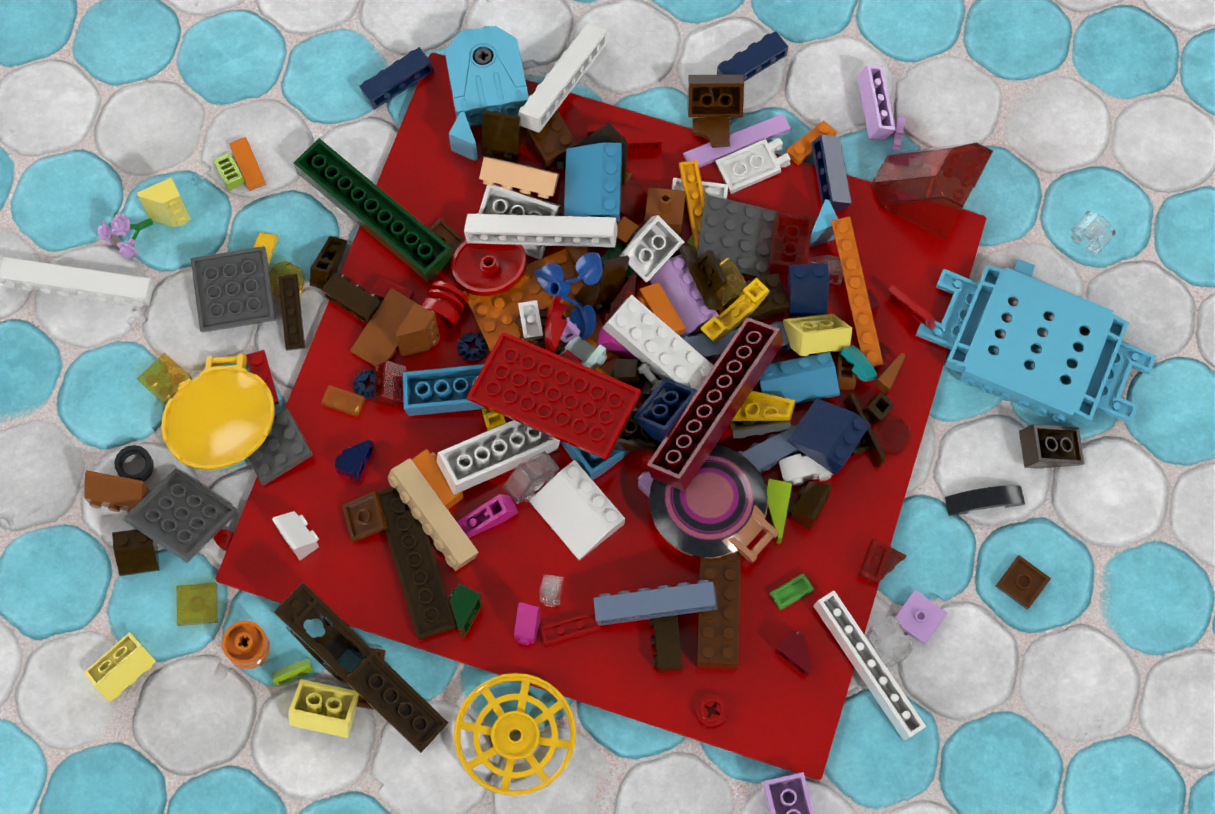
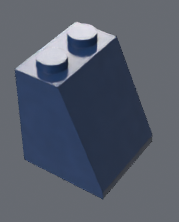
M828 263L789 265L786 279L787 300L790 306L788 309L789 318L827 314L830 281Z

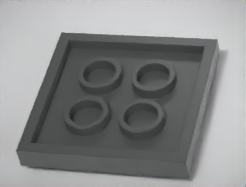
M287 408L274 416L271 430L265 441L248 459L261 484L264 486L313 456V453L293 415Z

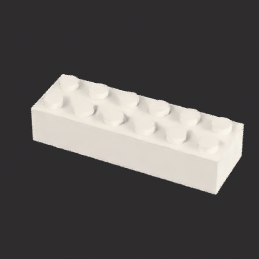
M630 295L602 327L642 363L646 362L649 364V369L661 379L666 377L698 390L713 368V365L633 295Z
M513 420L438 452L436 463L453 494H457L556 451L560 440Z

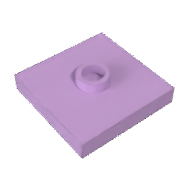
M914 590L892 623L925 645L945 618L947 612Z

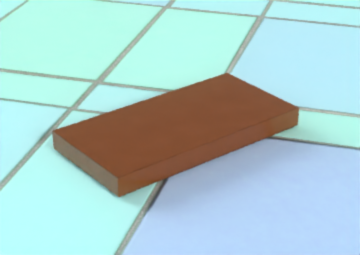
M391 288L350 352L383 371L398 349L395 333L416 302Z

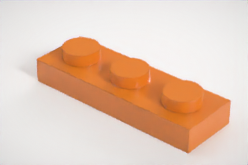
M823 120L788 148L786 153L799 166L813 154L811 143L821 134L836 136L837 131Z

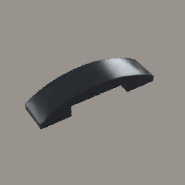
M1019 485L980 488L945 497L948 516L968 514L969 511L1005 506V508L1025 505L1022 488Z

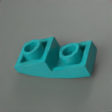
M852 345L843 348L841 355L846 358L847 362L854 364L852 372L860 380L870 381L877 378L874 367L857 347Z

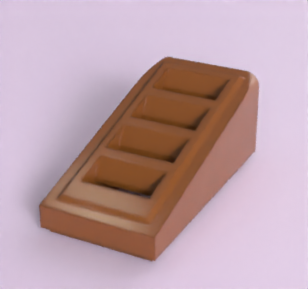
M837 352L836 374L839 389L854 390L856 385V374L852 372L854 364L842 360V358H846L841 355V352Z
M903 353L892 362L876 382V387L886 395L889 393L905 359V354Z

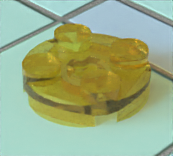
M279 262L271 267L272 294L277 299H280L278 276L297 274L300 293L303 291L304 275L300 267L291 264V262Z

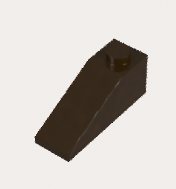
M329 236L310 268V286L322 289L334 272H337L347 240Z

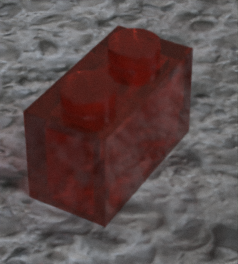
M389 361L376 365L373 402L390 407L403 403V372L406 371V366Z

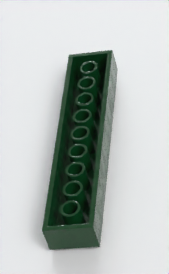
M320 138L293 162L297 173L427 283L452 260L454 254L449 245Z

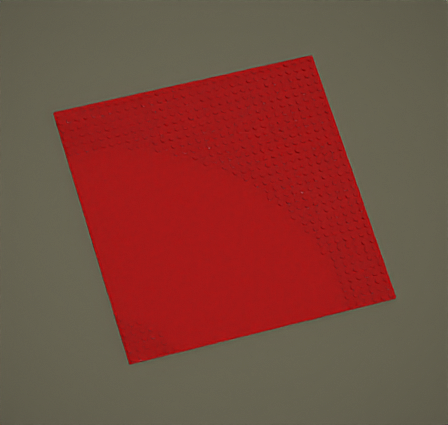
M432 52L428 59L431 61L434 72L418 82L376 186L428 229L441 218L466 240L464 229L467 214L479 213L487 187L486 184H483V180L479 179L485 157L481 151L482 125L470 127L476 142L478 160L474 161L451 151L449 132L457 117L446 56ZM525 80L528 96L533 95L539 83ZM569 93L557 109L577 144L588 137L587 125H606L609 122L616 127L645 132L662 139V150L628 152L627 172L632 173L633 177L620 209V221L625 216L637 224L639 230L645 223L649 187L672 190L673 178H681L679 163L686 162L683 153L710 143L705 138L693 136V129L573 93ZM522 131L523 143L518 162L514 163L545 170ZM790 160L789 166L780 167L781 173L732 194L728 189V200L778 211L769 275L778 273L786 297V279L789 265L828 263L830 281L827 314H834L852 327L850 346L854 345L860 350L836 241L833 239L818 246L809 247L812 230L822 209L815 165L802 162L798 166ZM716 162L699 168L701 181L726 184ZM557 166L548 170L560 173L554 196H549V199L538 197V193L532 191L530 195L561 205L562 208L559 216H564L566 170L557 169ZM846 175L851 204L842 211H835L838 219L851 218L866 289H871L880 303L879 307L871 311L883 365L874 367L877 373L876 379L862 381L856 375L854 390L839 389L840 395L820 400L847 410L843 401L850 393H853L860 402V408L863 409L874 395L882 392L876 387L878 378L900 354H905V359L895 381L886 395L894 406L882 421L874 425L870 424V428L875 433L880 448L885 453L886 461L879 468H876L869 452L853 457L850 455L836 475H831L830 479L823 481L814 479L804 481L802 485H792L781 544H777L776 540L772 538L756 556L757 559L753 563L741 555L737 669L697 668L698 612L678 615L682 671L658 673L657 667H653V655H656V648L651 646V635H654V628H650L649 619L601 625V631L544 647L539 629L534 644H520L514 637L519 602L539 607L540 627L594 611V598L599 597L600 594L618 595L620 591H630V593L638 592V589L641 588L654 590L662 585L676 587L679 583L684 582L690 583V585L698 584L700 557L690 556L677 550L661 536L655 527L650 512L649 497L638 488L639 476L644 471H649L648 469L641 468L644 452L628 453L608 471L593 480L623 515L625 523L581 560L575 557L529 502L543 487L503 473L462 491L463 499L448 509L456 522L499 494L511 496L518 513L505 522L469 538L479 553L474 560L456 571L447 564L444 554L435 547L433 539L428 535L457 629L418 641L385 530L360 541L351 542L342 505L373 491L379 492L392 488L387 477L391 469L409 458L412 460L425 449L430 453L434 452L437 456L438 452L488 431L482 409L408 416L404 410L403 372L483 365L490 355L489 348H487L486 354L477 361H467L458 353V339L463 334H468L472 331L482 335L468 303L464 306V311L459 313L460 318L454 329L438 327L440 339L429 351L403 357L400 355L398 348L384 370L381 371L350 352L367 324L331 301L328 302L285 407L293 415L313 456L264 486L257 476L215 579L217 583L280 604L303 582L350 627L499 676L513 673L535 676L550 683L563 697L796 774L804 772L805 777L821 780L854 672V666L813 605L827 594L835 591L863 634H865L948 352V348L916 336L921 322L894 302L890 297L888 289L894 285L931 314L934 321L942 323L953 294L936 288L943 269L969 279L987 218L981 214ZM515 187L512 188V189H514V190L520 191L519 188H515ZM686 199L681 234H677L685 244H687L692 236ZM361 226L358 228L340 272V275H345L354 285L359 284L370 295L379 277L408 288L414 292L411 300L419 305H422L425 298H429L428 291L431 290V286L435 281L448 283L462 292L464 291L454 279L451 269L452 260L427 283ZM548 245L543 258L566 248L565 246ZM588 247L591 253H598L601 258L610 249V247ZM526 255L527 264L539 260ZM723 272L728 282L722 287L723 290L750 281L752 278ZM641 277L631 289L624 284L622 295L612 310H603L598 313L603 325L607 323L630 295L636 297L638 292L635 289V285L644 281ZM720 301L723 306V309H725L723 301ZM787 310L782 317L762 320L760 322L771 325L774 322L780 321L783 323L784 319L792 318H789ZM700 331V332H698V333H696V334H694V335H691V336H689V337L697 336V334L703 333V332ZM474 341L472 344H467L469 345V351L472 348H478L475 346L476 341ZM793 349L777 352L770 364L807 356H800ZM829 351L836 369L837 352ZM618 355L620 359H630V358H627V357ZM372 369L383 378V390L373 399H363L355 393L353 380L356 374L361 373L363 370ZM370 378L369 380H367V382H363V384H365L366 391L369 385H373L370 381ZM755 385L752 391L759 392L757 385ZM642 393L636 403L637 409H640L647 400ZM814 401L795 404L790 425L795 426L799 424V421L804 417ZM505 417L506 423L513 421L512 419ZM728 426L720 438L719 445L737 452H744L756 442L762 443L766 441L769 435L774 433L777 435L781 432L774 431L764 435H751L745 438L733 439ZM559 443L556 451L537 458L532 462L560 472L573 460L561 443ZM780 465L760 474L765 485H768L769 479L783 481ZM809 481L830 484L832 489L811 530L790 520L792 513L789 510L794 501L798 503L800 499L798 494L803 485L807 486ZM293 511L298 516L302 514L308 523L306 528L309 532L313 530L319 538L316 541L319 548L299 561L272 520L274 517ZM766 514L765 520L770 524L768 514ZM762 530L747 548L751 551L766 532ZM804 573L814 591L780 611L770 596V592ZM459 583L480 593L483 602L465 638L460 636L450 604L451 599H449L452 589L454 587L457 588ZM790 630L800 632L805 637L804 640L807 641L811 669L807 677L775 653L776 647ZM530 683V685H529V686H532V687H535V688H538V689L547 691V690H545V689L539 687L538 685H535V684H532V683ZM709 694L722 697L728 705L726 720L721 725L714 727L704 725L698 720L696 714L697 703L702 697ZM716 703L714 706H712V708L705 707L709 711L708 718L712 716V714H717V712L715 711L717 705Z

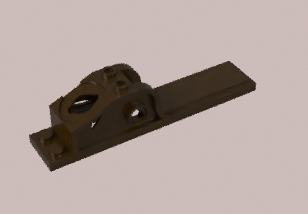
M303 582L273 612L287 625L286 629L302 644L312 657L337 680L355 690L419 753H422L449 723ZM312 619L321 620L325 634L321 637L312 638L306 632L307 630L303 626L304 622ZM348 648L362 659L352 672L346 667L343 668L336 661Z

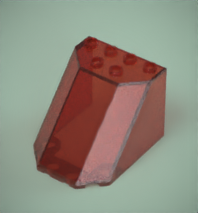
M975 142L910 150L887 155L884 164H882L871 183L873 190L877 194L879 206L947 240L965 202L984 171L993 150Z

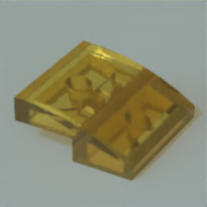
M727 258L719 263L728 281L716 292L722 306L732 298L737 299L743 293L742 290L748 286L731 258Z

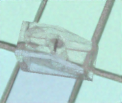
M832 255L810 257L808 264L828 263L829 282L841 286L843 272L839 257Z

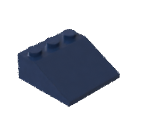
M816 398L787 442L836 475L869 428L870 423L852 411Z

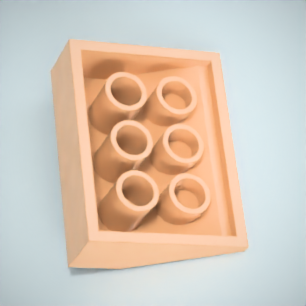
M484 157L479 179L483 180V184L494 186V183L502 184L501 188L512 190L515 187L519 188L521 193L530 195L532 191L538 193V197L549 199V196H554L560 173L497 158Z

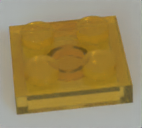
M164 352L137 380L159 401L166 405L168 400L172 399L177 393V388L190 378L191 380L192 377Z
M216 582L176 586L178 626L218 623V587Z

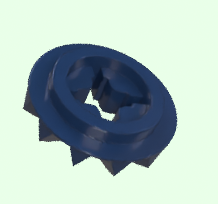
M471 331L468 334H463L458 339V353L467 361H477L487 352L488 346L485 337L480 335V333H473ZM474 341H476L475 346L478 348H472L469 351V345L467 344H472Z
M372 369L363 370L361 373L356 374L353 380L355 393L363 399H373L383 390V378ZM370 378V381L373 385H369L366 391L365 384H363V382H367V380H369Z

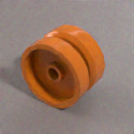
M239 621L232 624L226 630L222 639V648L225 655L236 667L254 669L261 666L267 660L270 653V641L264 630L257 623Z

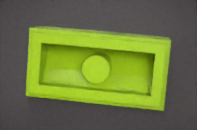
M306 658L273 672L272 680L276 686H281L313 672L314 669L310 659Z

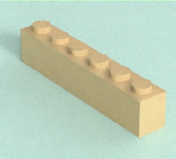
M409 458L391 469L387 476L390 485L396 488L402 502L407 503L413 517L420 521L424 532L431 536L435 547L444 554L447 564L456 571L474 560L479 553L412 460Z

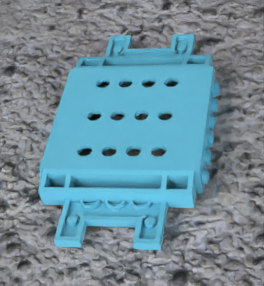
M987 264L979 283L943 269L936 288L953 294L942 323L935 321L936 326L932 330L921 323L916 336L950 349L945 367L962 373L960 380L966 385L979 387L985 393L996 394L1002 400L1015 402L1019 407L1032 409L1038 415L1049 416L1058 423L1067 424L1070 419H1073L1088 426L1092 421L1095 410L1129 424L1133 421L1138 405L1120 398L1131 368L1149 375L1156 355L1122 342L1129 322L1112 314L1113 310L1008 267L1004 270ZM1011 297L1016 298L1018 305L1010 306L1008 299ZM1050 312L1053 314L1054 319L1047 321L1044 319L1043 314ZM1004 313L1009 314L1012 321L1009 323L1004 322L1001 319V315ZM1087 327L1090 332L1089 335H1081L1079 328ZM1044 328L1047 331V336L1040 337L1037 334V330ZM995 331H1004L1005 338H997L995 336ZM1080 343L1083 346V351L1076 352L1073 349V344ZM1031 345H1039L1041 352L1038 354L1033 353ZM995 346L998 348L999 353L991 355L988 348ZM1067 360H1075L1077 367L1069 368L1066 363ZM1032 361L1035 365L1034 369H1026L1024 362ZM1068 376L1071 383L1069 385L1062 384L1060 377Z

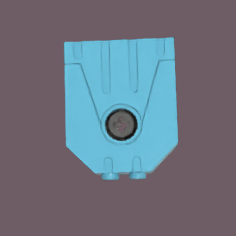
M484 26L478 29L460 31L445 49L456 117L458 118L460 112L464 111L468 124L472 127L482 125L484 110L518 116L519 109L527 103L529 96L517 38L497 26Z

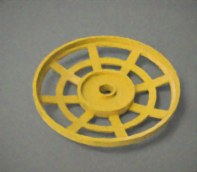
M503 674L480 684L464 700L455 721V749L464 770L480 786L501 795H528L549 786L566 769L575 748V720L566 699L550 683L528 674ZM504 682H522L520 694H506L495 699L489 689L494 685ZM530 683L547 690L557 699V702L547 708L540 700L529 696ZM482 693L489 704L480 712L475 724L463 721L469 706ZM518 700L517 711L505 713L499 705L506 701ZM526 702L537 706L543 713L533 719L525 713ZM562 708L569 722L570 741L558 739L557 725L553 715ZM493 709L498 717L493 727L482 726L481 724L485 716ZM547 719L551 726L552 738L540 737L538 726ZM461 729L473 732V744L477 757L469 762L466 761L461 747ZM516 730L521 733V738L518 741L510 739L512 731ZM479 734L491 736L493 747L484 753L481 750ZM538 745L549 746L548 753L538 763L533 755ZM556 748L568 749L561 766L549 778L543 767L551 760ZM496 754L507 759L505 770L495 767L488 759ZM526 759L532 767L523 772H513L515 761ZM483 763L491 772L503 777L501 787L498 788L483 781L472 769ZM536 773L542 781L541 784L528 789L509 790L511 778H524Z

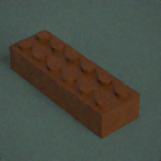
M739 552L721 556V558L709 559L700 557L699 581L709 580L714 583L718 610L698 612L697 668L737 669L741 554Z

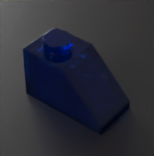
M366 440L344 449L341 455H338L335 459L334 466L337 473L359 481L374 449L373 441Z

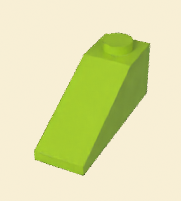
M769 479L768 485H765L768 496L767 514L770 524L779 532L775 538L776 543L781 544L792 483Z

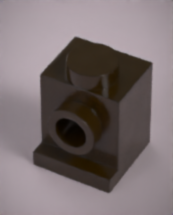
M880 392L874 395L861 410L868 418V422L874 425L882 421L894 405L888 396Z

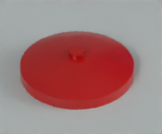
M466 240L457 248L451 262L452 273L458 286L476 296H495L512 289L522 279L527 267V258L522 245L467 243Z

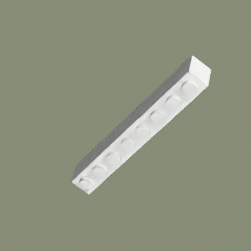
M588 23L584 29L580 30L577 38L572 40L567 51L563 52L562 57L558 62H555L550 73L546 74L544 81L538 84L536 91L533 95L529 96L527 103L519 109L518 117H521L522 127L540 133L607 44V30Z
M479 213L467 214L464 229L467 243L615 247L618 232L616 218Z
M3 257L0 268V281L8 288L21 287L27 291L35 289L47 294L55 292L62 296L76 295L81 299L89 297L101 302L109 300L117 304L130 303L136 307L149 306L154 289L150 278Z
M832 591L818 600L813 607L902 739L905 741L924 729L926 725L836 592Z

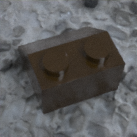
M809 481L807 486L803 485L798 494L800 496L798 503L794 501L789 510L792 513L790 520L811 530L829 497L832 485Z
M137 529L112 532L113 550L120 576L160 571L158 543Z

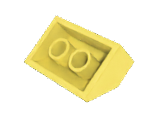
M172 177L137 192L148 217L152 221L176 227L185 225L191 220Z
M834 314L783 320L790 348L800 356H808L814 353L821 354L829 351L841 352L844 347L850 346L852 327Z
M129 632L90 666L84 674L110 703L112 700L117 699L128 686L134 684L141 674L150 670L156 660Z
M300 679L289 709V726L348 738L354 722L359 694L354 690Z

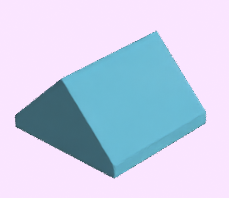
M464 111L460 112L449 132L451 151L474 161L478 160L475 139Z
M825 199L812 230L809 247H815L835 239L831 221L837 220L838 217L830 201Z

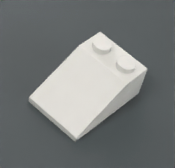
M659 215L652 216L637 232L620 257L628 255L630 258L628 265L647 283L684 241Z

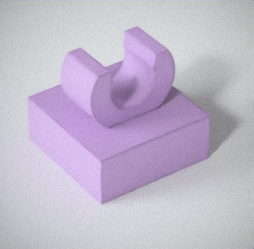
M569 317L564 319L568 323L560 338L564 343L571 341L580 334L577 325L573 324Z

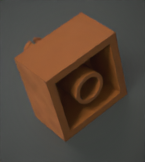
M649 187L645 223L652 216L659 215L676 234H681L686 191Z

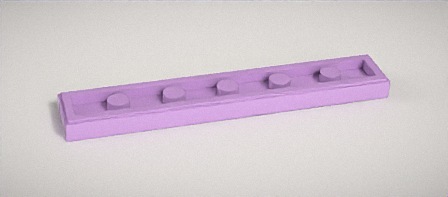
M780 114L730 134V147L712 148L711 144L707 143L683 153L686 162L697 160L700 168L764 139L767 141L790 132L791 128L784 114Z

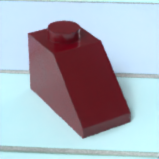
M790 630L776 647L775 653L807 677L811 670L807 641L804 640L805 637L800 632Z

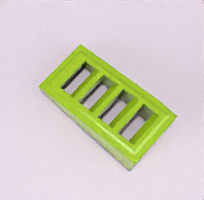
M230 152L213 160L228 191L245 184ZM229 159L228 162L219 165V163ZM230 164L232 165V166H230V167H228V168L222 170V168H224V167H226V166H228V165H230ZM234 169L233 172L228 173V174H226V175L224 174V173L229 172V171H231V170ZM237 174V176L227 180V178Z

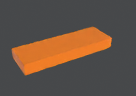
M244 137L229 143L249 191L266 185L247 138Z

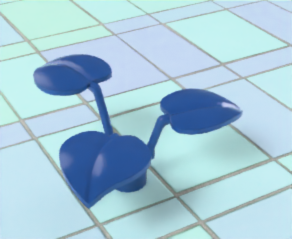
M594 252L587 253L579 258L575 268L580 276L574 279L563 281L564 271L557 263H549L534 271L538 283L548 294L561 296L562 300H567L579 307L571 312L570 321L577 325V328L580 330L579 336L582 340L587 339L593 333L597 323V315L591 305L583 307L581 303L567 297V294L571 290L570 283L583 278L585 284L594 285L601 279L603 272L602 260L600 255Z

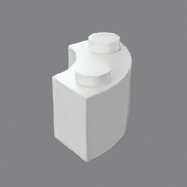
M801 453L779 461L783 481L792 483L793 486L802 485L804 481L828 480L833 475L810 457L801 456Z

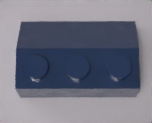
M665 377L636 412L633 419L652 439L662 442L697 390Z

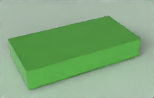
M803 573L770 592V596L781 611L812 593L814 588Z

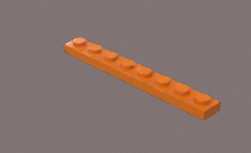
M845 217L832 220L831 223L860 351L867 357L873 367L883 365V360L851 218Z

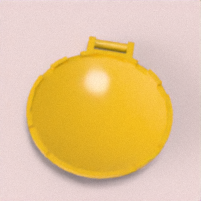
M245 354L229 357L207 356L205 370L201 371L200 375L190 380L189 378L177 388L178 391L173 398L168 400L162 416V436L170 453L181 463L201 470L227 468L253 454L268 436L275 415L273 396L266 383L258 375L247 371V358ZM224 364H237V365H231V366H215V365H224Z

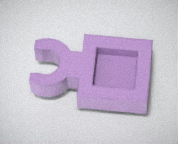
M898 116L897 121L894 122L895 131L893 132L892 150L899 151L905 122V117Z

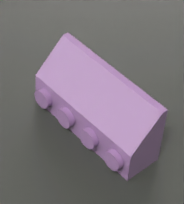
M682 254L668 259L649 280L651 284L660 283L685 325L686 329L682 336H691L700 332V328L713 316L716 318L719 316L716 310H709L705 306L696 283L689 273L687 264L682 258Z

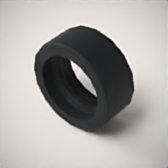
M131 445L121 449L114 461L116 472L120 477L145 481L151 476L154 469L152 457L142 446ZM139 454L144 457L145 467L141 472L129 475L124 471L123 463L129 456Z

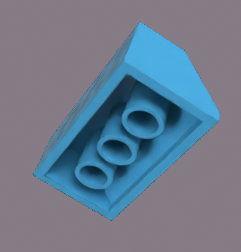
M830 352L769 364L756 384L760 393L795 400V404L814 401L816 398L824 399L840 395L836 369Z

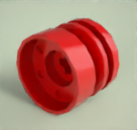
M435 281L431 286V290L428 291L429 298H425L421 306L435 313L438 327L452 330L460 318L459 313L464 311V306L467 305L469 299L465 293L455 286L442 281Z

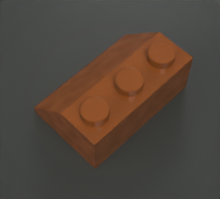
M416 303L395 333L401 356L406 357L429 351L440 339L435 313Z
M88 470L85 472L84 498L94 508H101L103 506L108 507L109 510L114 512L124 510L129 513L151 492L144 481Z

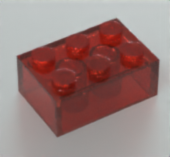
M776 212L768 264L769 272L787 275L789 265L807 264L813 217Z

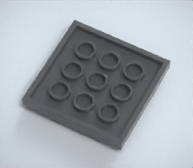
M706 195L697 244V256L700 257L707 250H713L723 272L752 279L769 275L778 211Z
M265 246L190 258L201 333L276 321Z
M175 468L124 517V521L188 563L237 514L238 509Z

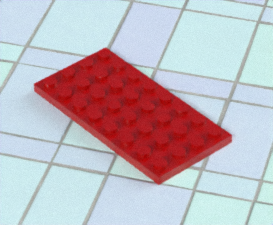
M502 331L467 395V399L607 461L642 392L638 388Z

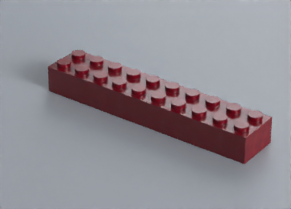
M749 317L745 319L647 463L651 478L684 492L686 491L783 345L784 341L779 328Z

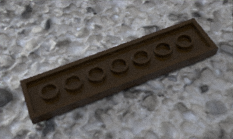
M392 487L379 491L388 526L385 533L418 641L457 629L429 537L424 532L422 524L413 517L407 503L402 502L396 488Z

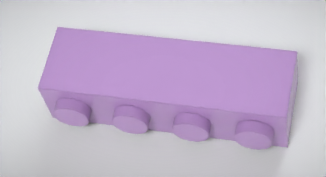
M866 65L858 74L857 79L868 136L871 140L885 141L895 131V125L883 66Z

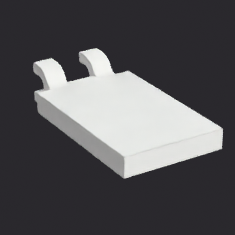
M780 138L770 143H767L766 139L715 160L725 183L728 184L731 194L781 173L780 167L783 168L790 165L789 161L791 159L788 153L778 158L774 153L783 150V143Z

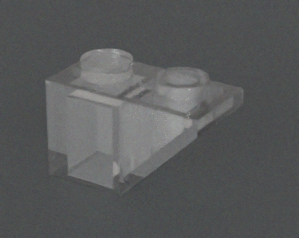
M544 574L539 591L540 602H544V605L554 607L555 604L560 605L564 577Z

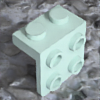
M579 336L569 341L565 346V350L559 354L561 356L566 350H569L582 360L581 365L593 370L601 366L607 358L605 347L600 344L595 348Z

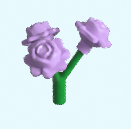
M125 214L115 215V219L111 220V227L105 221H102V226H99L97 230L100 239L105 240L106 243H109L112 235L125 236L127 234L126 231L135 229L134 235L128 242L117 244L119 253L123 257H135L139 254L134 247L135 239L140 230L153 225L151 218L137 224H130V220L126 218Z

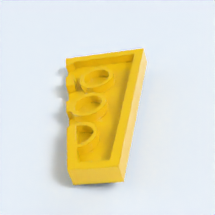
M751 391L732 421H790L795 400Z

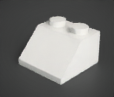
M293 511L272 519L299 561L319 548L316 542L319 538L313 530L309 532L306 528L308 523L302 514L298 516Z

